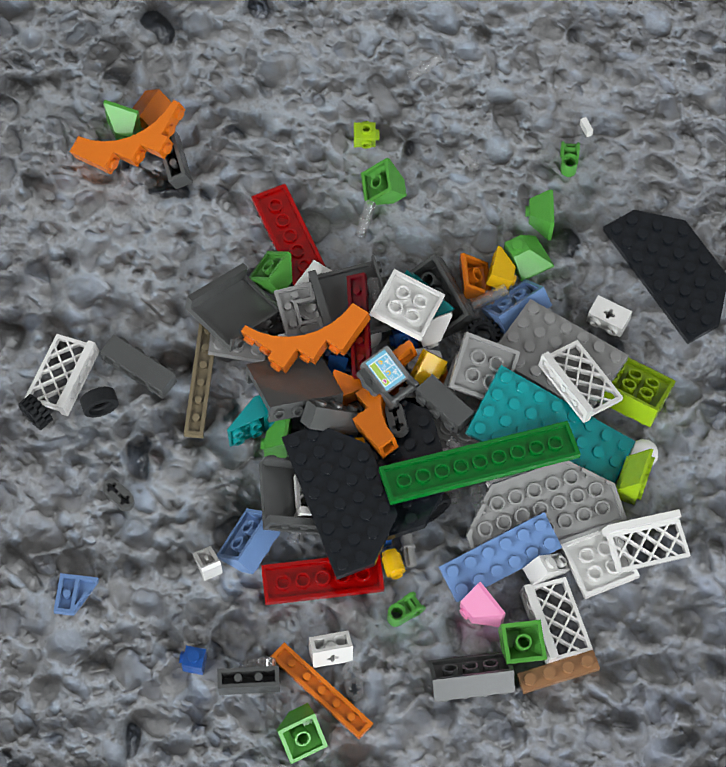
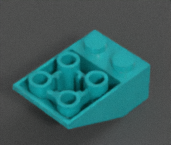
M260 395L252 398L227 429L230 447L234 445L239 446L249 438L261 436L263 432L267 431L274 424V422H268V410Z

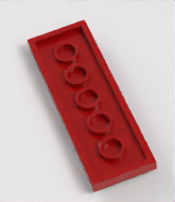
M286 184L251 196L252 202L275 250L291 253V283L293 286L313 260L325 266Z
M380 554L375 566L336 580L328 558L261 565L265 605L384 592L385 590Z

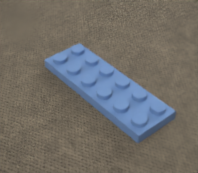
M542 512L441 564L438 568L455 602H459L479 582L486 588L524 568L536 557L551 554L562 548L545 512Z

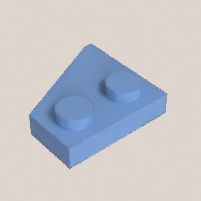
M60 573L54 614L74 616L99 583V578Z

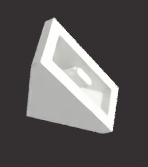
M211 546L192 553L204 581L223 573L220 560Z

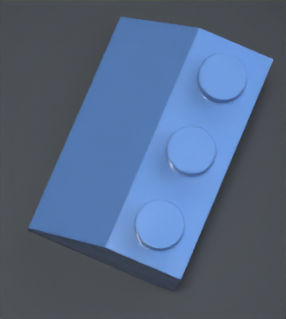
M525 279L482 307L481 310L489 321L490 319L494 320L493 324L497 323L500 332L505 334L530 299L547 309L552 304L543 286Z
M247 508L217 553V557L241 572L254 574L281 531L263 530L262 511Z

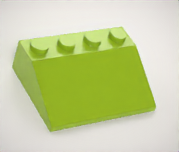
M628 357V360L612 381V384L623 396V400L609 408L651 427L676 381ZM605 392L603 398L612 400L615 397L612 393Z

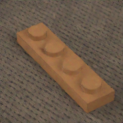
M590 650L517 673L516 676L523 694L599 671L600 666L594 650Z

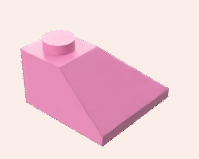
M481 582L460 602L459 611L464 619H469L473 624L500 627L504 623V610Z

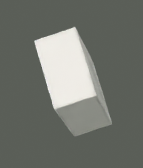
M587 117L580 119L579 125L586 138L592 136L593 128Z

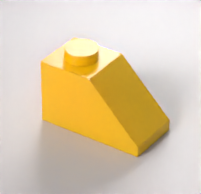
M500 246L497 247L492 256L486 285L507 292L509 287L514 286L517 275H514L516 267Z
M423 349L410 375L419 385L432 374L439 379L447 369V361Z

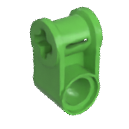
M561 141L560 171L566 177H572L576 174L580 142L570 144Z
M414 591L410 592L389 607L387 621L391 626L399 627L420 615L426 607L421 605ZM398 612L401 614V617L394 618L391 614Z

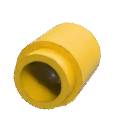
M395 548L382 552L381 561L386 576L393 580L401 578L406 570L400 553Z

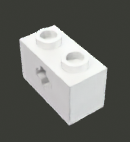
M598 295L588 312L586 321L593 327L606 330L612 336L621 337L630 321L632 311Z
M349 631L309 637V654L313 668L353 661V645Z

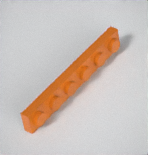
M285 642L270 656L282 670L359 740L373 726L372 721Z

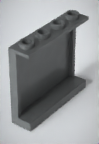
M374 255L371 256L370 262L318 275L316 270L308 271L309 282L312 284L316 298L315 303L324 327L331 324L348 309L346 276L362 272H365L367 275L370 314L386 285L385 277L381 278L380 272H382L381 264L379 261L376 262ZM370 316L371 335L395 329Z
M244 263L188 295L185 309L230 352L236 348H241L246 343L241 333L245 325L262 333L263 331H268L274 324L282 322L277 303L246 275L248 267Z
M298 356L287 373L281 370L280 372L274 370L270 366L269 360L246 364L245 380L248 384L253 383L268 410V422L302 416L307 400L315 401L316 399H321L331 404L333 401L341 404L343 402V392L322 356L316 364L306 363Z
M265 456L259 463L263 530L318 534L313 518L294 517L296 513L293 479L295 472L289 457ZM303 497L301 499V506L308 507L306 500Z

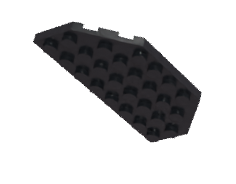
M632 210L603 227L605 234L687 344L719 327L726 294V273L686 220Z
M404 399L399 401L405 412L408 433L402 438L395 437L399 447L384 458L370 445L378 467L443 451L434 418L429 410ZM358 400L348 403L359 407L361 412L365 410ZM396 408L393 409L394 417L397 416ZM398 422V423H396V424H397V431H400V430H401V429H400V428H401V425H400V423ZM359 432L357 438L363 437L360 432ZM444 492L394 504L398 517L392 526L387 541L424 529L429 522L428 519L440 504Z
M305 428L283 436L284 447L336 580L375 566L392 526L397 520L398 514L394 504L390 505L379 473V467L370 445L330 428L324 431Z

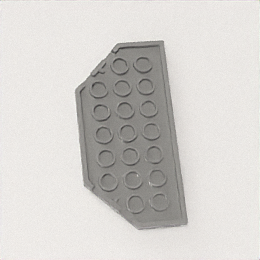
M565 461L533 469L490 484L467 531L466 538L470 549L518 524L545 512L560 544L602 530L607 525L627 521L615 483L571 461Z

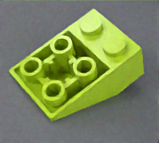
M654 449L626 456L616 485L621 501L635 505L637 499L641 500L655 457H652Z

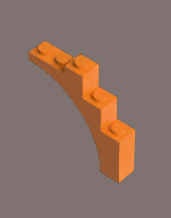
M173 100L167 110L153 124L135 135L120 140L96 141L78 136L69 152L76 159L108 174H112L117 168L120 159L138 167L144 160L146 152L165 160L173 146L169 138L174 134L178 122L183 118L185 108L180 102Z
M352 303L331 324L305 335L290 337L272 336L258 332L246 325L241 330V333L246 343L251 346L255 344L260 347L259 350L268 356L271 363L270 366L277 372L281 370L287 373L298 356L304 362H311L313 364L318 362L327 348L336 355L340 353L345 356L370 321V316L367 311Z
M410 340L392 351L404 367L417 356L415 347ZM362 387L355 394L360 405L365 410L358 413L353 418V422L361 435L384 458L399 447L394 435L387 427L386 404L380 394L374 397L368 390Z

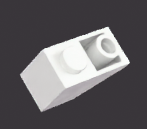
M561 553L540 555L522 568L531 585L550 581L570 571L567 560Z

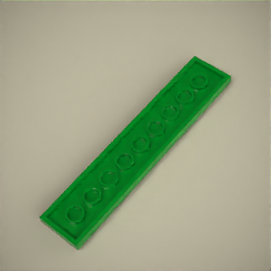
M568 421L381 466L379 467V473L389 503L393 505L580 458L581 453Z

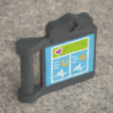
M385 346L361 363V369L357 372V377L360 379L362 387L368 390L374 397L380 394L386 406L391 410L407 395L416 392V388L419 386V383L408 373L388 346ZM406 380L407 387L393 397L388 394Z

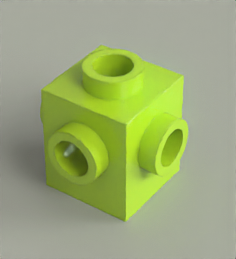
M354 122V147H362L364 149L376 147V140H379V129H376V122Z

